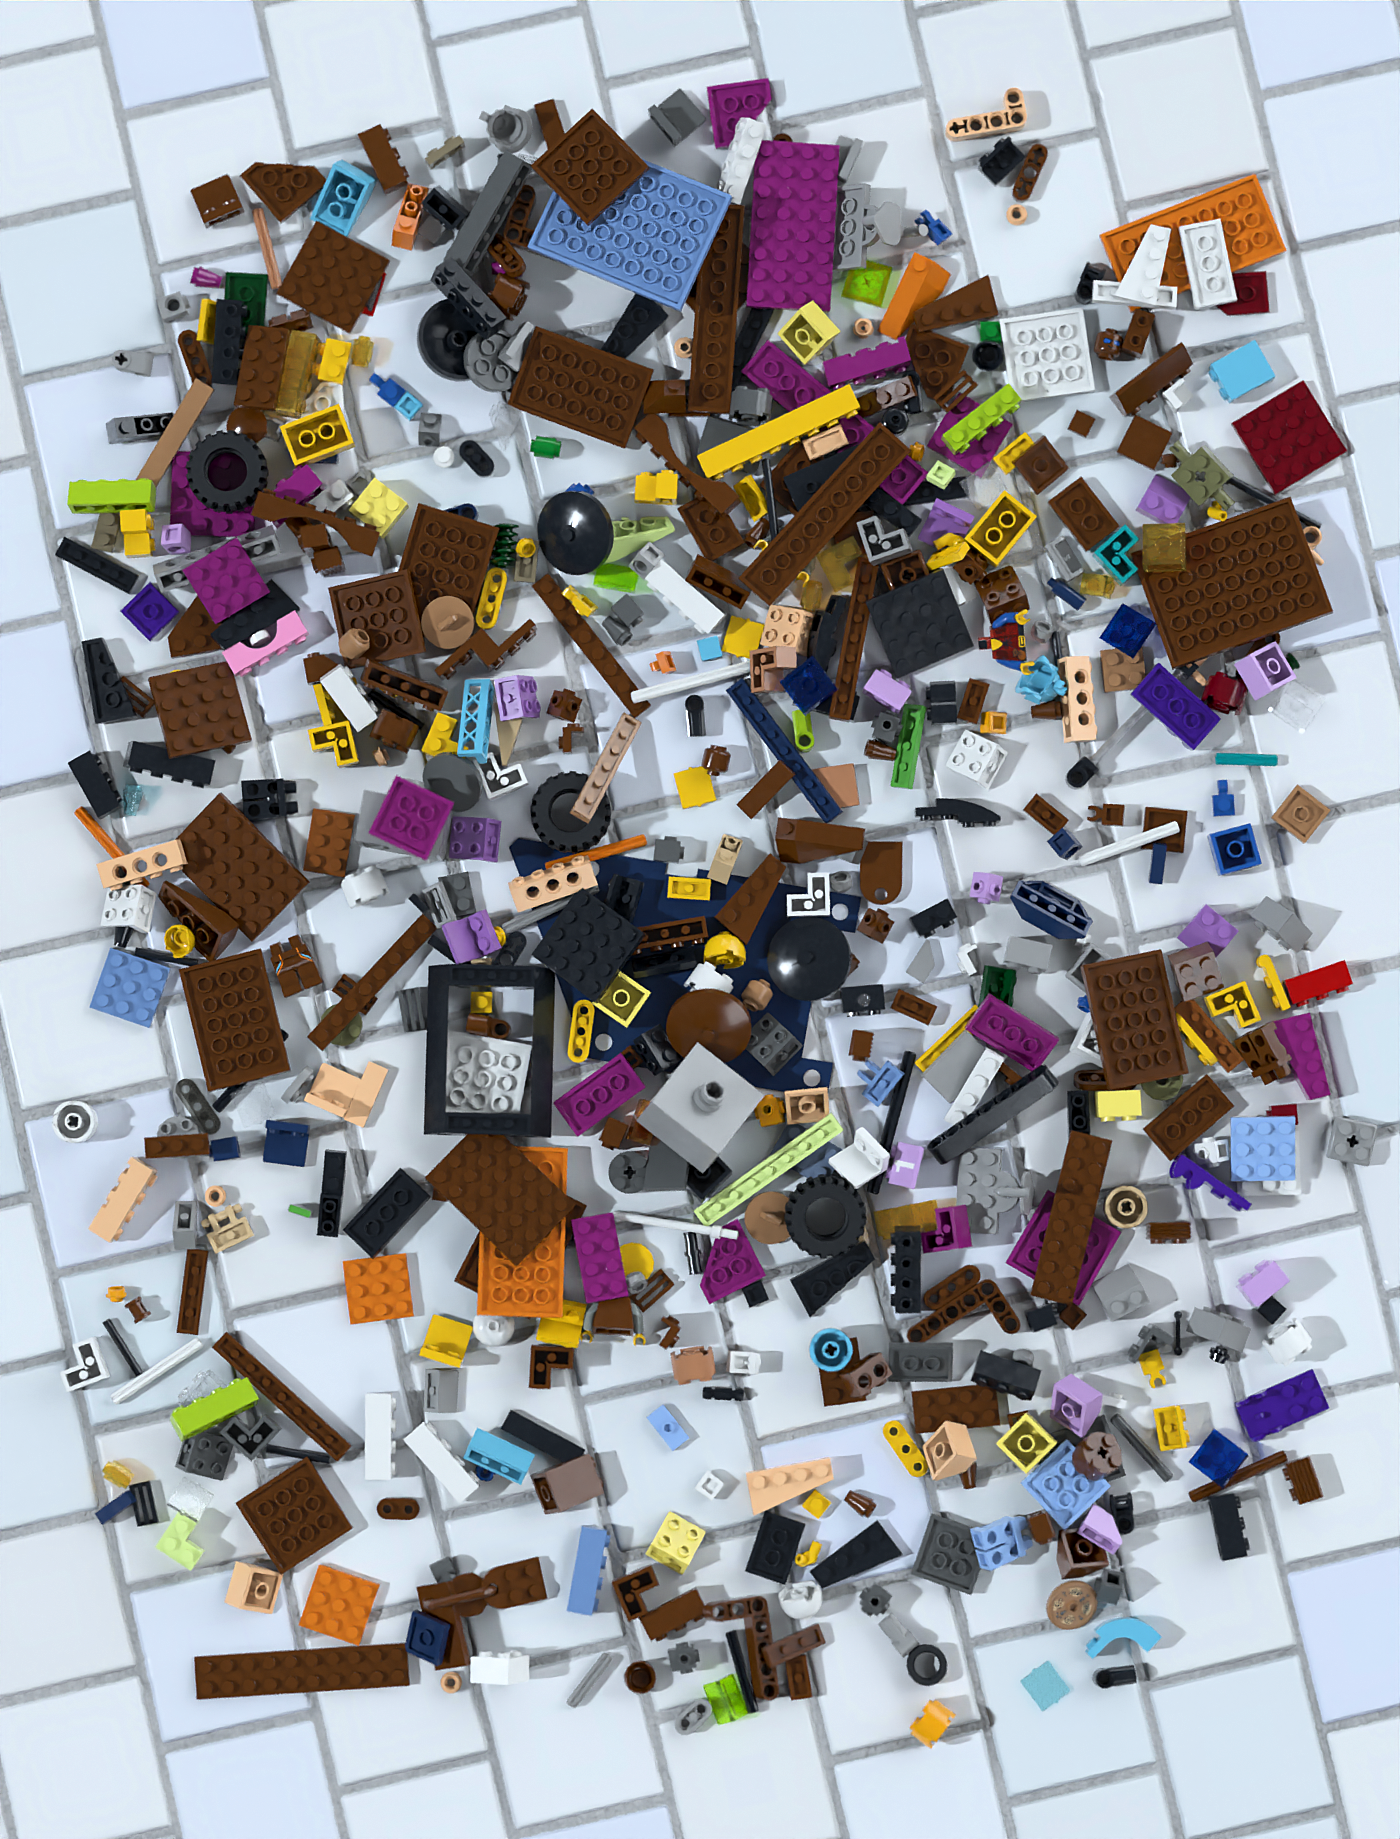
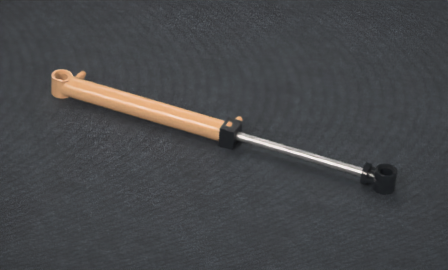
M1308 526L1303 531L1304 534L1312 533L1315 536V542H1308L1315 563L1321 566L1324 561L1313 549L1320 543L1322 534L1317 527ZM1208 658L1177 668L1172 675L1177 679L1183 676L1186 680L1192 676L1198 683L1205 686L1207 680L1197 669ZM1141 705L1090 759L1083 756L1066 775L1065 780L1068 787L1075 790L1081 789L1099 771L1095 765L1148 710ZM1079 773L1082 776V782L1079 784L1074 783L1071 780V775Z

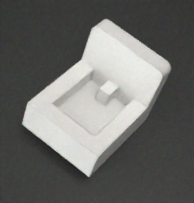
M970 942L958 948L960 952L956 954L960 961L957 965L961 973H966L968 977L977 972L967 953L976 949L977 945L971 946Z
M728 1351L726 1372L758 1375L761 1367L759 1353Z
M1110 1392L1109 1396L1103 1395L1101 1411L1098 1416H1102L1104 1404L1125 1409L1127 1400L1122 1399V1395Z

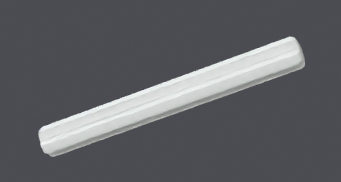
M1174 821L1078 856L1081 866H1086L1176 834L1180 829L1177 822Z
M198 1338L193 1339L113 1393L111 1399L115 1404H119L203 1347L202 1342Z

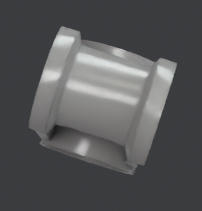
M118 350L113 354L112 362L118 371L150 377L154 355L144 352ZM124 356L127 362H123L120 365L117 359L120 360Z

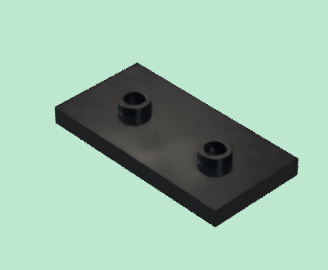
M858 445L783 477L798 512Z
M399 1168L347 1224L343 1231L374 1259L431 1196L403 1169Z

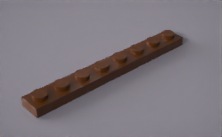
M858 557L828 719L850 722L870 614L865 601L873 598L878 565L873 566L868 558Z
M546 574L533 584L532 588L630 714L637 718L651 707L647 700L633 703L631 692L639 689L583 617L575 610L569 599L562 594V590L551 576Z
M422 913L312 1030L307 1038L323 1052L437 930L436 925Z
M225 1332L212 1348L242 1376L247 1377L253 1386L337 1462L352 1447L346 1439L228 1332Z

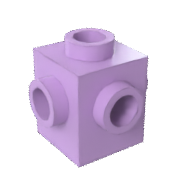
M974 872L970 897L977 898L978 903L990 904V901L999 902L1003 876Z

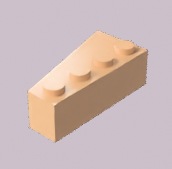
M137 1157L129 1159V1169L126 1168L120 1174L118 1186H114L106 1199L108 1202L106 1205L103 1204L88 1228L109 1243L120 1238L124 1231L121 1229L125 1222L129 1223L135 1214L132 1210L136 1204L140 1205L146 1197L144 1191L148 1186L152 1187L158 1178L155 1175L157 1170Z
M825 1457L746 1472L753 1515H757L833 1480L830 1458Z

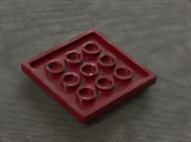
M1304 380L1231 423L1274 495L1347 452Z

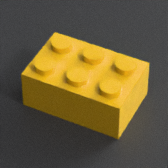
M339 404L280 426L296 468L300 465L304 467L306 464H313L356 447Z
M1004 490L964 538V541L967 542L970 548L982 554L987 562L996 568L1036 520L1037 516Z

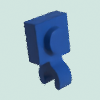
M927 210L921 212L924 220L921 217L914 220L917 226L920 224L927 226V235L937 246L952 235L951 231L939 219L935 221Z
M375 373L369 378V381L380 389L377 395L393 408L406 393V390L391 378L385 382Z
M1217 780L1218 795H1212L1213 817L1235 815L1234 794H1227V780Z

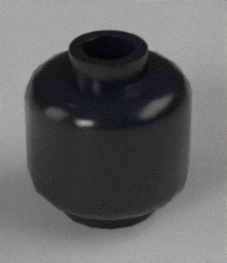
M891 408L884 413L881 423L898 437L906 432L909 418L904 410Z

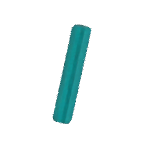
M1216 753L1215 764L1276 766L1278 764V757L1273 754Z

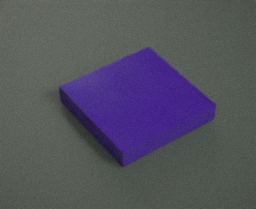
M151 582L120 611L150 642L180 613Z

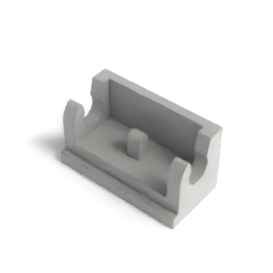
M1060 536L1045 545V552L1066 584L1086 572L1064 536Z

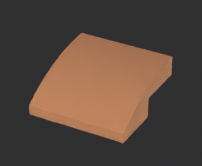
M854 763L812 769L840 808L860 805Z

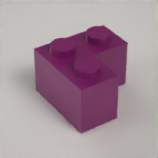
M966 1204L935 1209L938 1230L921 1232L923 1254L972 1247Z

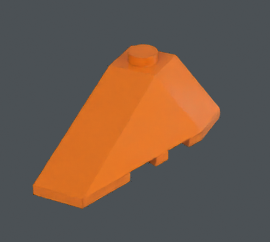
M914 252L877 332L897 340L910 327L911 323L913 324V312L934 302L943 293L951 274L933 260Z

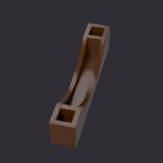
M656 413L648 414L634 427L637 433L635 437L643 445L647 443L651 447L650 452L657 459L661 457L666 462L664 464L665 467L676 472L680 476L679 481L686 488L690 486L695 491L693 494L700 502L705 500L710 505L708 509L714 516L720 515L724 519L741 502L740 496L725 482L703 478L683 465L672 449L667 424Z
M264 488L263 492L258 490L250 515L270 522L288 517L316 519L336 530L344 538L351 550L373 556L380 532L376 531V526L365 523L363 527L356 524V519L345 516L343 520L337 518V513L325 509L324 513L316 510L317 506L304 502L302 506L295 503V498L284 495L282 499L276 497V492L266 488Z

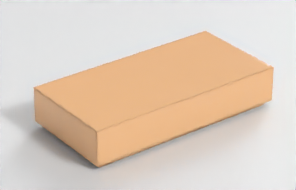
M840 424L803 440L802 444L810 461L849 445V442Z

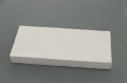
M1216 219L1180 226L1178 229L1195 310L1236 302L1237 297L1221 220Z

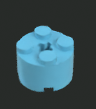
M835 1328L822 1329L813 1336L810 1342V1357L814 1364L822 1370L830 1372L840 1370L851 1359V1341L841 1330ZM828 1344L837 1347L834 1355L830 1356L829 1352L825 1353Z

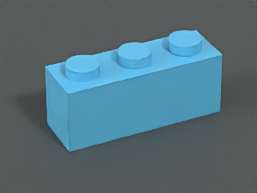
M477 1428L463 1458L521 1485L535 1454Z

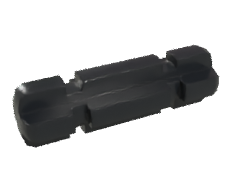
M703 1387L702 1397L703 1399H711L713 1397L714 1400L731 1401V1399H735V1401H743L744 1389L735 1388V1390H732V1388L715 1387V1389Z

